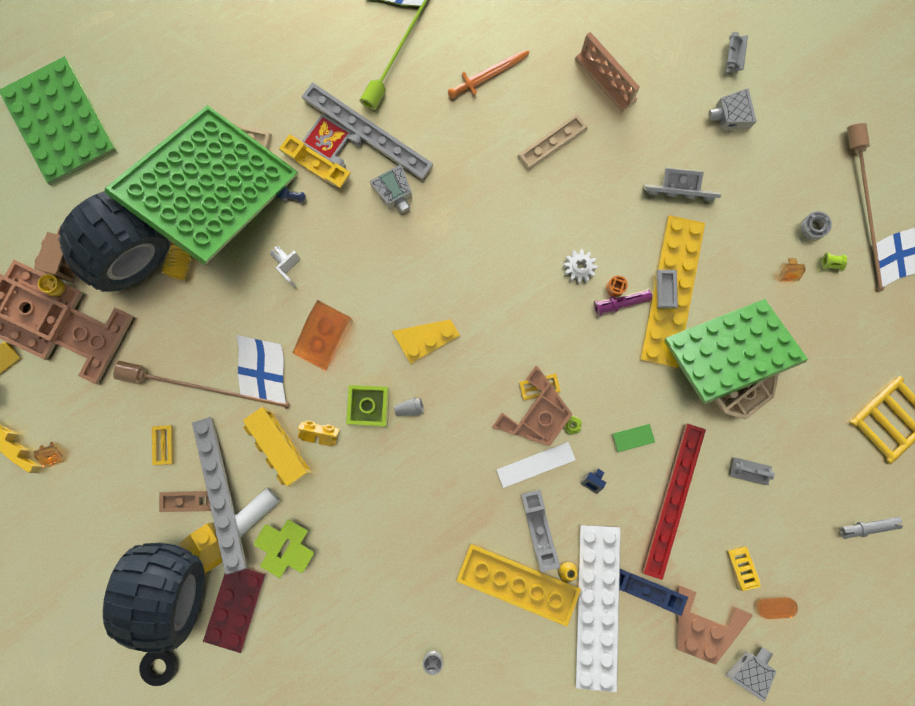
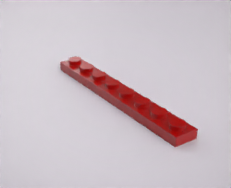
M688 423L685 424L642 572L645 575L660 580L664 578L706 432L704 428Z

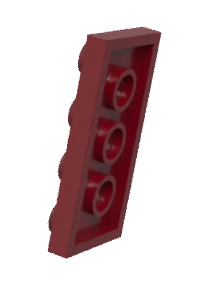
M249 568L229 575L224 573L203 642L234 652H243L266 579V573Z

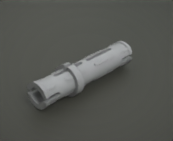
M900 517L867 523L857 522L856 525L842 526L840 531H845L841 532L844 539L857 536L863 538L867 537L868 534L902 529L903 525H898L902 523Z

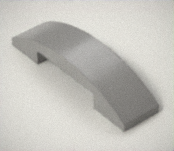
M541 490L521 494L540 571L545 572L560 568L545 513Z

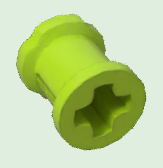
M826 252L822 258V268L825 270L833 268L843 272L847 266V256L843 254L836 256Z

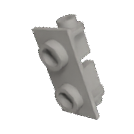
M732 32L729 36L730 46L728 61H726V73L744 70L748 35L739 36L738 32Z
M734 457L730 476L769 486V481L774 479L775 473L772 472V466Z

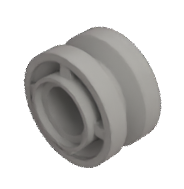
M821 211L810 213L801 223L802 234L810 240L823 238L832 228L830 217ZM817 222L820 225V230L814 229L812 223Z

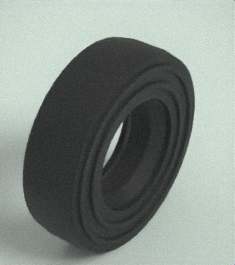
M170 650L160 653H146L139 665L141 678L151 686H162L168 683L177 671V659ZM155 659H161L165 662L166 669L161 675H156L151 670V664Z

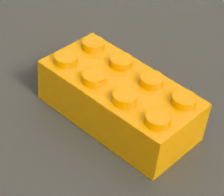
M261 407L242 420L245 424L243 426L244 430L249 436L252 435L255 438L256 442L254 444L259 452L265 453L267 456L265 459L266 463L271 469L274 468L277 471L278 475L276 477L282 485L295 486L312 474V471L271 410Z

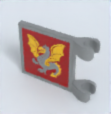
M322 114L302 142L330 162L337 163L344 168L346 164L343 159L337 157V154L348 140L357 147L363 141L358 134L349 131Z

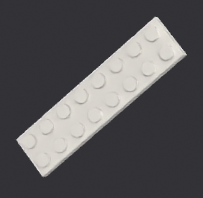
M581 525L579 588H581V592L578 598L576 688L617 692L621 527Z

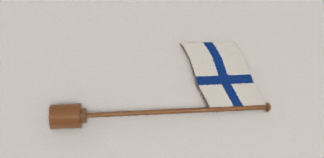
M858 123L847 127L850 150L859 153L878 280L877 290L883 291L885 289L884 286L891 282L915 274V228L892 234L876 243L863 152L866 151V148L870 147L867 124Z
M236 335L239 348L238 380L240 393L148 375L143 365L118 361L113 372L115 380L139 384L145 378L283 406L285 409L290 406L289 402L285 399L283 386L284 356L281 344Z

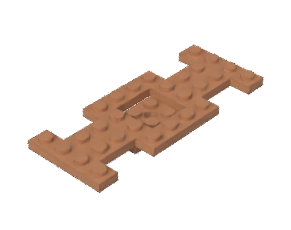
M13 260L5 276L0 274V339L44 360H48L55 345L58 344L87 358L78 376L98 385L134 316L114 307L106 324L75 310L83 292L65 284L64 292L60 296L52 297L42 292L38 287V280L44 273ZM29 303L31 309L28 313H24L23 307Z

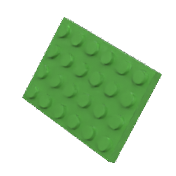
M65 56L0 89V95L45 181L49 185L117 151Z
M766 299L669 336L664 341L703 404L806 363L808 360Z

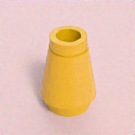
M565 562L559 568V577L565 582H572L578 576V569L573 563ZM572 570V571H573V575H571L570 577H568V576H567L568 571Z

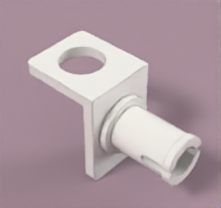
M276 246L274 249L279 254L273 249L270 252V255L280 263L275 268L295 288L296 285L286 273L301 258L295 251L287 255L279 246Z

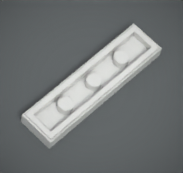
M569 442L499 468L496 471L502 487L505 488L575 460Z

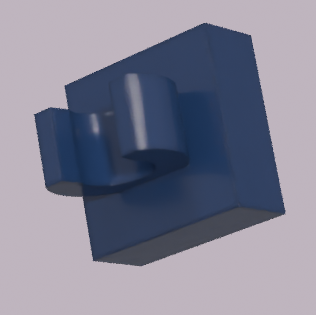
M597 469L594 473L589 472L583 478L581 485L598 494L607 483L602 480L605 472Z

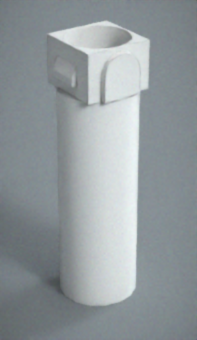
M265 488L235 516L240 537L280 502L279 498L270 488Z

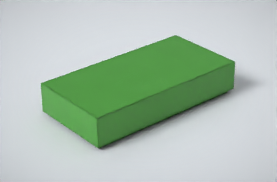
M650 424L612 434L617 453L655 443Z

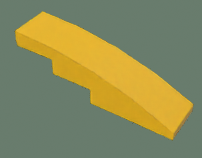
M0 425V452L26 472L38 473L42 466L26 458L30 450L14 442L17 434Z

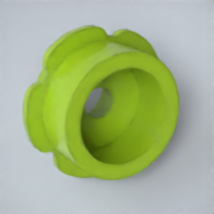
M571 416L563 428L570 435L578 434L582 429V421L579 418H575V416Z

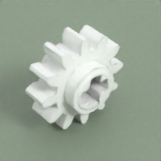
M583 249L580 250L579 254L573 251L572 257L567 256V263L563 265L564 268H568L565 275H572L570 281L577 278L578 284H580L582 279L587 283L589 276L594 277L595 275L592 270L598 268L597 265H593L596 258H589L591 252L584 255ZM580 263L584 265L581 269L577 268Z

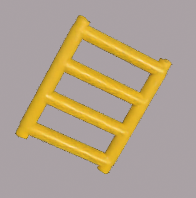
M901 376L887 386L851 421V424L854 427L858 426L887 457L886 461L890 465L915 443V421L890 396L898 388L915 406V394L903 383L905 380ZM883 401L913 431L907 439L877 409ZM870 414L900 444L893 452L863 421Z

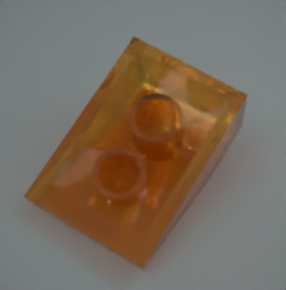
M317 300L307 317L292 353L326 371L354 321L344 313Z

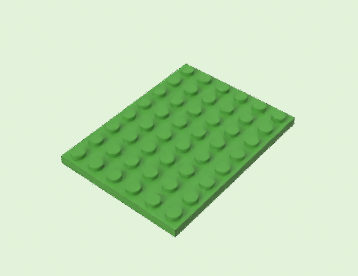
M206 105L106 186L104 193L205 266L297 176L298 171L210 106Z

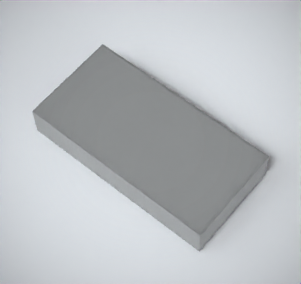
M657 270V309L678 308L677 270Z

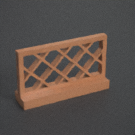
M591 32L586 34L581 53L576 56L575 60L623 113L637 101L636 95L640 86Z

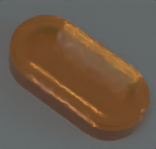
M788 597L762 598L758 601L756 610L765 619L792 618L796 615L798 606L793 599Z

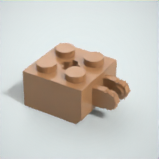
M60 228L57 234L47 232L42 240L39 255L35 259L34 268L45 274H52L60 280L73 283L76 275L66 263L61 251V245L58 240Z

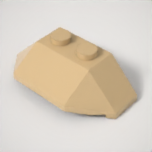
M780 373L715 401L724 414L748 419L774 398Z

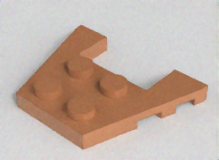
M535 366L526 380L541 390V394L520 423H517L502 412L492 427L550 446L573 414L539 367Z
M678 585L677 592L688 596V600L682 616L678 615L676 649L716 665L752 618L753 614L733 607L727 626L690 612L697 592Z

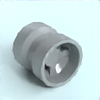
M429 651L424 656L423 669L430 675L438 674L443 667V657L437 651Z

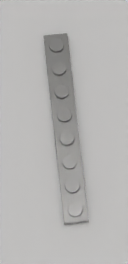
M313 82L302 95V99L344 128L358 134L363 141L397 164H401L403 168L422 181L433 167L432 162Z
M208 417L192 422L224 570L225 574L229 575L247 569L214 421L213 418Z

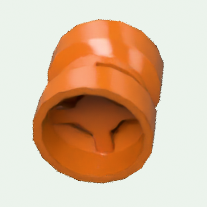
M619 275L612 277L606 285L607 294L616 298L620 297L628 287L627 280Z

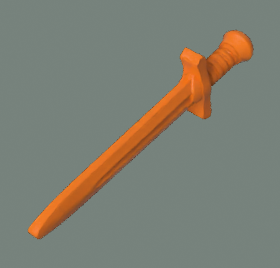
M529 51L517 53L471 78L467 77L466 72H462V78L465 83L456 88H449V97L455 99L458 94L467 89L475 97L477 91L474 87L517 64L529 54Z

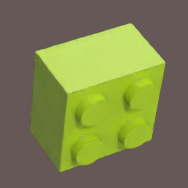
M349 385L346 424L348 426L387 427L389 388Z

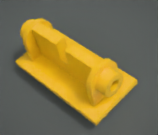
M305 421L298 427V438H301V441L315 443L316 437H319L318 444L332 447V445L336 446L337 444L336 437L340 429H335L331 425L320 426L312 421Z

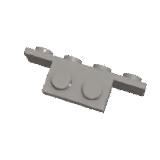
M665 167L662 186L644 184L643 187L648 191V194L653 195L665 192L667 196L672 197L684 194L686 198L696 199V196H703L704 200L714 201L715 198H721L719 192L701 190L704 172Z

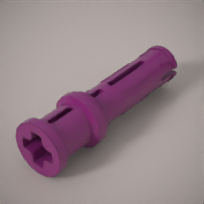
M650 289L618 298L611 296L603 301L595 300L594 310L597 317H601L602 314L609 312L616 313L621 308L652 301V293Z

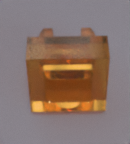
M788 258V264H785L780 273L781 281H800L806 271L805 264H797L796 258Z
M50 442L49 447L45 448L41 445L39 450L34 451V458L44 468L63 461V455L57 450L58 448L53 442Z

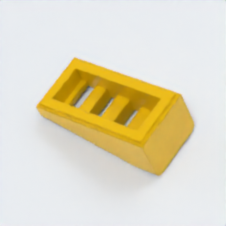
M747 546L727 551L738 590L746 591L761 587ZM744 554V558L735 559V556ZM743 562H746L747 564L746 566L738 567L737 565ZM747 570L749 571V574L741 575L740 573ZM751 578L752 582L744 583L743 580Z

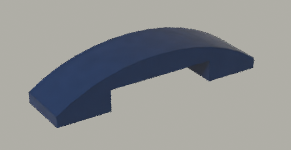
M620 569L619 590L682 616L688 596Z

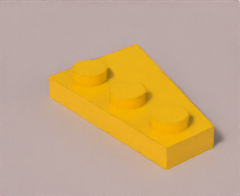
M451 319L392 331L410 364L460 337Z

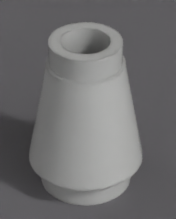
M414 397L394 405L396 416H420V414L424 413L421 398L417 399Z

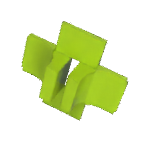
M287 519L281 531L274 529L268 524L264 525L254 542V546L267 553L260 567L278 578H281L287 566L300 573L304 572L314 555L313 551L301 544L308 530ZM290 540L291 542L283 556L279 558L278 555H280L287 541Z

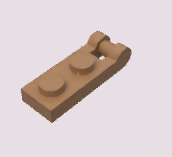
M207 491L159 492V512L211 511ZM201 497H206V505H201Z

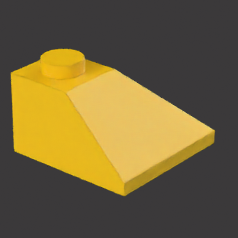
M213 522L200 527L179 543L180 547L199 557L205 573L223 563Z

